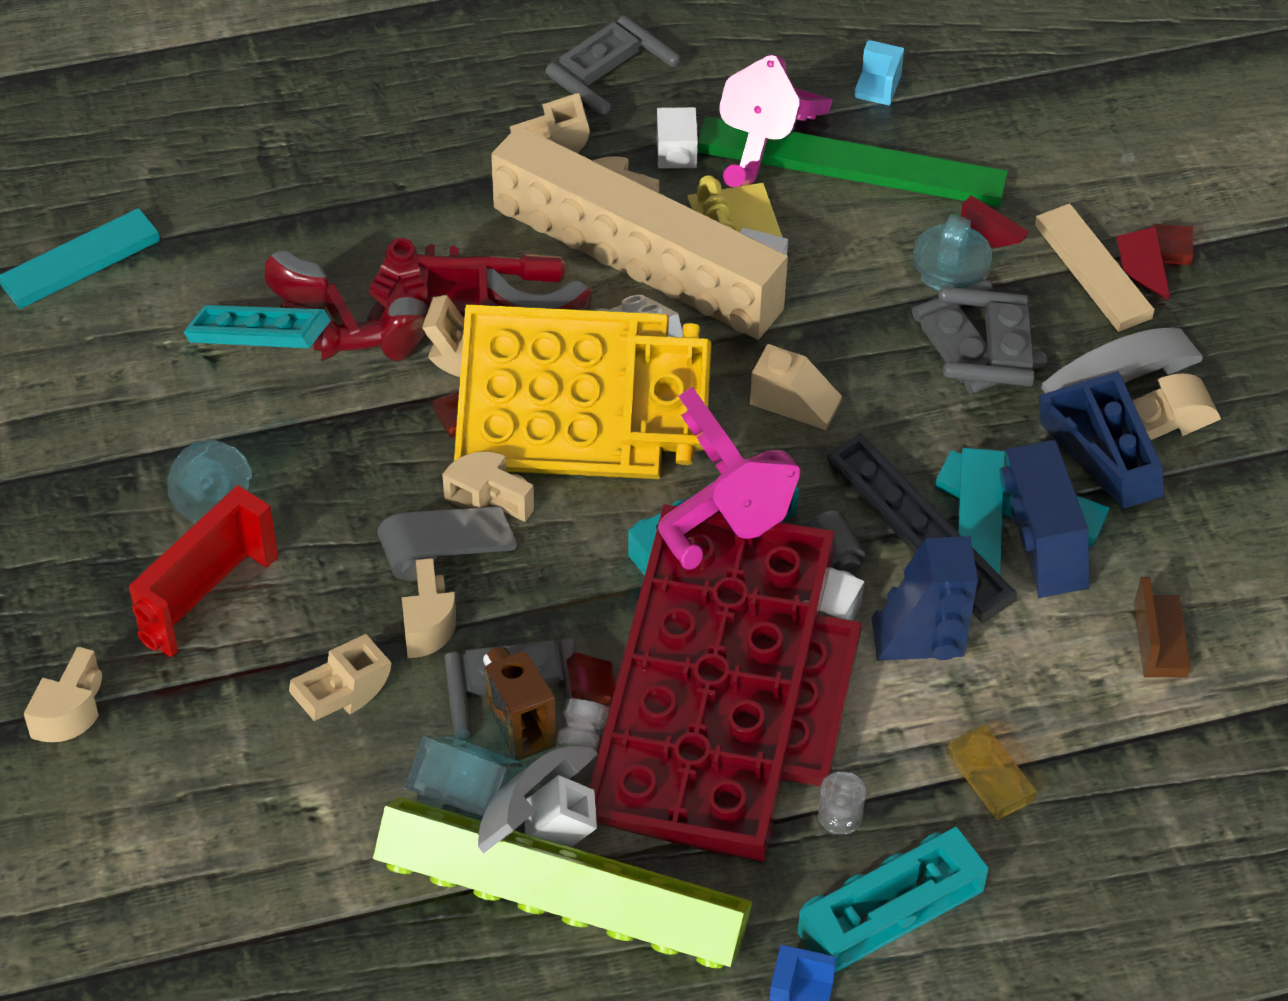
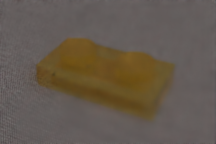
M986 725L948 743L947 755L996 820L1035 801L1037 791Z

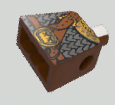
M497 647L490 650L483 658L486 666L484 668L486 699L514 761L517 762L556 747L555 698L529 654L521 651L510 655L505 647Z

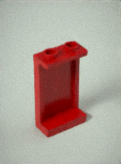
M237 484L129 585L133 602L132 610L136 616L139 629L138 636L145 646L153 651L159 649L169 657H173L178 652L173 626L241 561L249 556L265 568H268L278 558L269 504Z

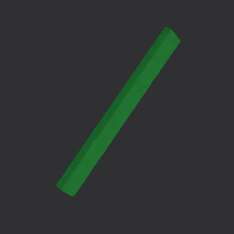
M705 116L697 141V152L741 160L749 132L734 128L723 119ZM791 132L781 139L767 138L760 163L965 201L972 195L986 205L1000 207L1008 172L1007 170Z

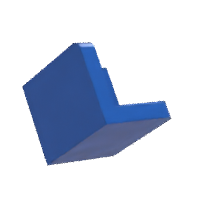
M780 945L771 983L769 1001H829L835 977L837 958L831 955Z

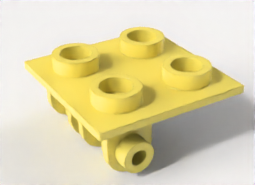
M704 176L698 185L697 194L688 195L691 209L738 232H741L742 227L782 237L764 183L721 189L719 180L713 176Z

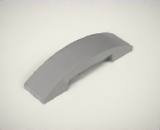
M1158 328L1141 331L1111 341L1077 358L1042 383V390L1048 393L1119 371L1124 383L1160 368L1169 375L1202 362L1203 356L1180 328Z
M587 746L559 748L541 756L507 782L492 798L483 815L478 834V848L482 853L487 852L513 832L535 812L524 795L536 784L539 783L543 787L558 775L570 779L597 756V752L592 747Z

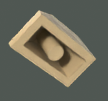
M767 344L752 371L750 404L827 430L841 403L842 396L807 357Z

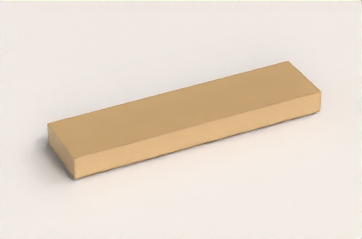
M1070 203L1036 216L1035 226L1118 332L1153 319L1155 309Z

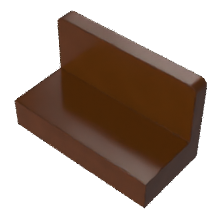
M1141 577L1134 602V612L1143 676L1188 677L1190 661L1180 596L1153 595L1150 577Z

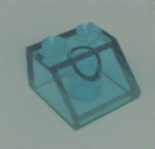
M450 734L422 736L405 789L418 793L416 800L420 803L440 809L443 808L444 804L460 809L458 813L460 815L482 821L485 810L495 794L507 782L527 768L529 764L456 738Z

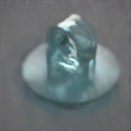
M950 214L946 224L936 225L922 232L915 241L912 265L914 269L916 268L922 274L921 280L926 285L938 291L944 286L963 288L964 286L985 280L988 277L992 250L989 242L978 231L970 228V219Z
M213 439L197 441L183 449L172 463L167 478L168 496L177 512L187 520L197 523L237 484L248 490L249 479H252V470L246 457L235 447Z

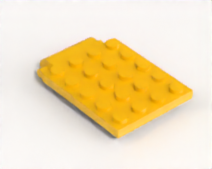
M466 305L454 461L470 453L494 452L506 456V472L660 479L662 451L676 452L677 464L690 465L693 463V452L704 449L696 438L697 436L692 433L681 416L688 410L678 396L693 387L708 408L711 341L700 339V326L692 323L683 325L682 338L668 337L669 317L667 314Z

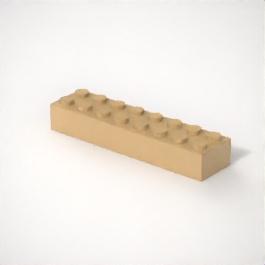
M520 125L491 153L494 208L505 216L513 217L531 226L537 232L545 233L563 242L569 248L577 249L597 259L603 265L611 266L629 275L635 281L643 282L663 292L669 298L677 299L697 309L703 315L711 316L731 326L737 332L745 333L757 340L763 336L783 312L788 263L787 255Z

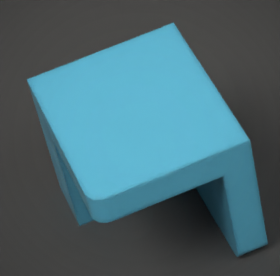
M868 40L864 48L862 73L856 85L854 96L859 99L890 106L902 74L904 48Z

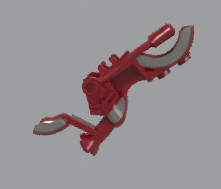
M406 238L393 240L386 249L385 260L379 269V273L376 274L374 281L370 284L369 294L378 302H375L367 316L366 322H355L334 283H328L325 272L317 263L301 260L291 253L281 250L275 252L267 259L264 274L265 284L282 299L308 308L322 309L325 306L328 308L334 321L330 319L329 324L315 340L313 349L315 351H322L321 361L334 357L339 351L362 350L380 346L383 354L388 359L395 362L404 360L416 349L426 334L422 326L433 297L448 295L460 314L465 317L466 305L588 311L592 294L589 287L580 281L570 282L563 288L549 294H528L510 286L500 275H518L522 280L559 283L564 279L566 262L561 257L524 254L521 258L498 256L460 257L459 249L456 246H450L449 256H436L434 254V244H429L426 247L425 255L417 254L416 247Z

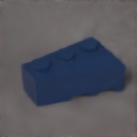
M1119 371L1039 395L1041 425L1122 508L1163 497V466Z
M1056 440L1005 449L1006 467H1002L999 470L1001 485L1004 493L1010 492L1011 495L1010 508L1014 522L1019 524L1022 546L1027 554L1038 598L1089 589L1088 526Z
M971 536L926 538L904 569L905 578L899 587H892L887 594L888 603L882 611L876 610L871 617L877 661L927 658L949 660L954 657H964L978 582Z

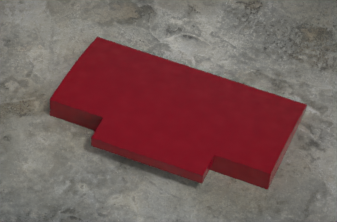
M663 504L659 522L667 513L678 506ZM716 512L684 534L691 545H698L703 552L700 564L691 570L681 566L680 561L674 556L660 535L657 526L589 788L593 789L595 793L596 822L599 824L679 845L765 862L783 780L828 788L862 628L861 622L820 615V608L835 550L834 531L779 522L760 536L746 539L739 537L733 531L722 513Z

